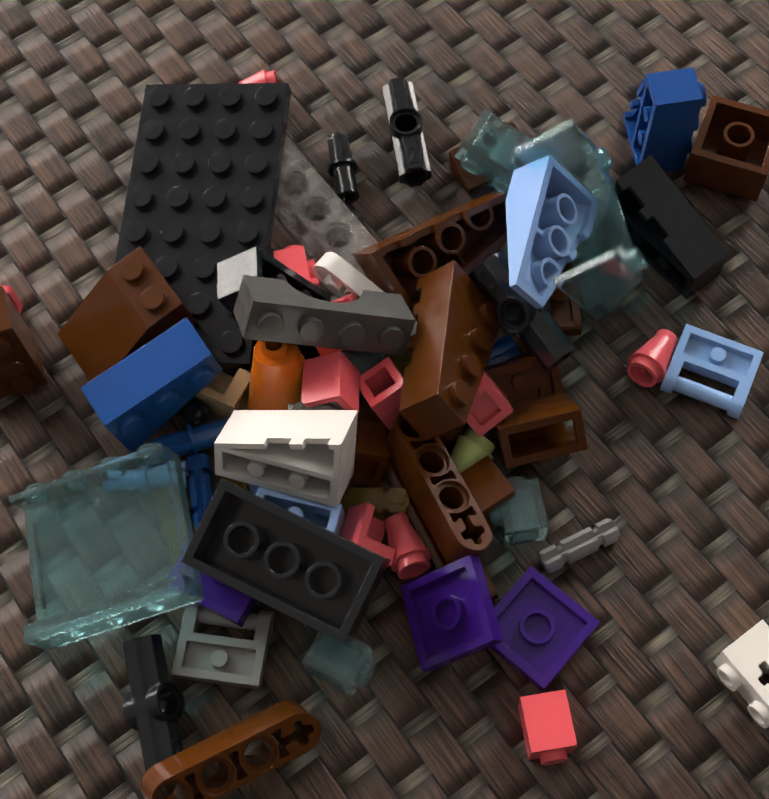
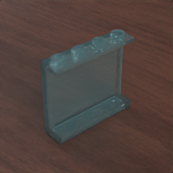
M149 443L142 445L134 453L122 457L105 458L97 466L85 470L68 471L60 479L48 483L31 484L25 488V491L9 496L10 503L24 509L37 621L23 626L26 644L49 651L204 600L200 571L181 562L193 537V530L180 456L163 444Z

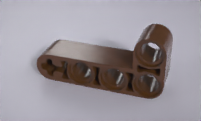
M399 413L386 437L390 460L443 559L447 564H451L468 555L481 557L492 540V532L447 451L452 448L465 424L424 441Z
M291 700L279 702L150 767L142 777L141 790L144 799H218L310 751L319 741L321 733L320 724L299 703ZM259 739L260 745L258 749L250 755H244L247 746L252 741ZM219 761L214 773L206 777L201 776L205 766L211 762ZM171 783L176 784V788L171 795L165 798H157L158 793L164 786Z

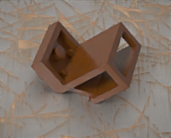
M531 355L485 367L487 374L507 396L513 410L510 415L493 427L500 443L494 444L496 447L494 451L506 469L588 449L581 409L563 393L559 366L546 372L536 357ZM572 420L574 428L572 426L564 427L563 422Z

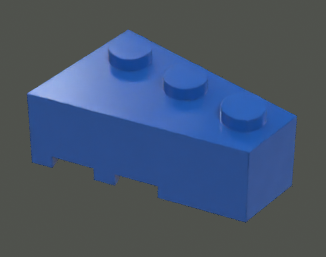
M694 67L649 73L643 79L636 91L637 97L640 98L631 100L629 107L632 111L624 112L622 115L636 165L652 155L664 172L683 169L686 156L692 150L693 132L697 131L699 127L700 109L706 104V89L702 82L698 83Z
M186 317L82 386L81 390L104 427L133 453L199 391L212 382L223 369Z

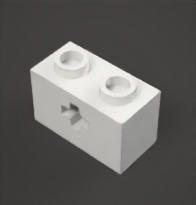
M762 619L721 651L713 662L718 667L716 672L720 680L727 688L732 691L737 690L749 704L747 709L752 718L761 727L766 729L769 728V683L763 685L758 678L765 674L769 675V626Z

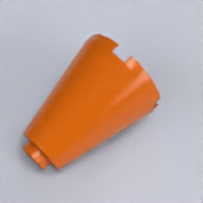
M257 341L253 351L247 410H288V403L296 404L301 401L303 360L305 358L296 344Z

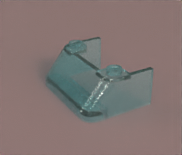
M569 119L514 148L516 156L526 165L551 155L599 200L592 233L587 240L580 242L576 248L578 254L572 261L574 268L552 278L554 285L595 319L599 320L615 312L642 281V271L647 266L639 248L633 246L608 171L613 168L608 152L603 146L597 148L575 122Z

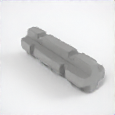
M606 518L596 523L593 529L587 527L559 541L560 544L557 547L553 544L541 550L538 557L544 570L547 573H553L564 568L565 562L570 565L598 551L600 545L606 547L619 539L620 533L614 521Z

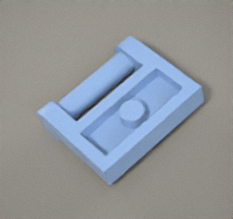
M686 324L660 390L669 394L672 391L681 393L726 410L727 416L738 419L764 352ZM681 368L736 388L734 395L732 396L679 376Z

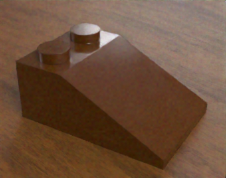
M139 246L103 274L57 334L88 380L91 381L187 317L192 326L197 321L155 264Z

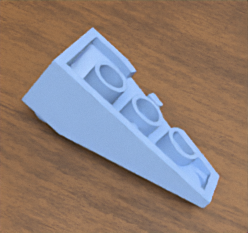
M551 155L515 169L505 200L509 286L536 309L544 307L562 279L561 271L567 263L572 262L577 256L576 248L580 242L587 240L592 233L599 200Z

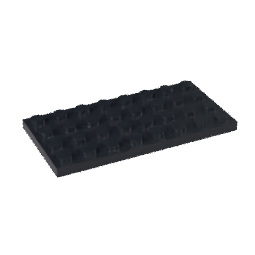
M288 83L146 85L114 265L140 246L197 321L193 327L222 369L241 368L251 370L253 351L258 340L243 339L236 318L218 300L216 289L217 263L254 247H258L267 254H270L292 93Z

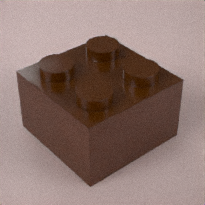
M711 95L683 180L757 202L769 172V110Z

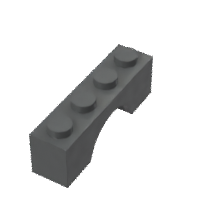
M243 275L233 311L243 339L401 356L405 353L416 321L401 294L363 290L361 297L355 301L345 303L328 302L301 293L285 280Z

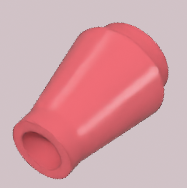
M667 329L658 330L649 341L628 358L627 373L629 377L643 387H652L656 383L662 382L674 349L679 342L677 336Z
M398 513L388 517L384 522L388 546L396 549L392 566H390L391 570L396 572L402 580H411L424 575L431 568V552L410 523L407 514Z

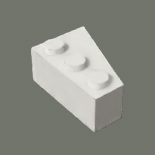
M234 410L214 442L215 474L337 508L354 473L358 410Z

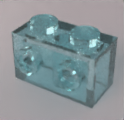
M485 109L474 122L454 157L461 161L460 164L465 170L475 175L482 174L493 181L492 185L496 190L504 193L508 192L515 169L547 156L549 150Z

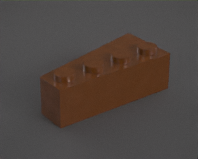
M508 192L483 195L352 255L368 279L385 293L401 294L413 315L414 305L419 303L421 299V294L416 291L419 278L453 260L468 275L481 262L485 261L507 242L505 200Z
M455 260L417 280L416 291L421 294V299L413 308V316L417 321L416 334L410 336L407 349L410 351L412 362L404 370L398 412L424 441L466 423L501 326L497 315L498 308L487 300Z

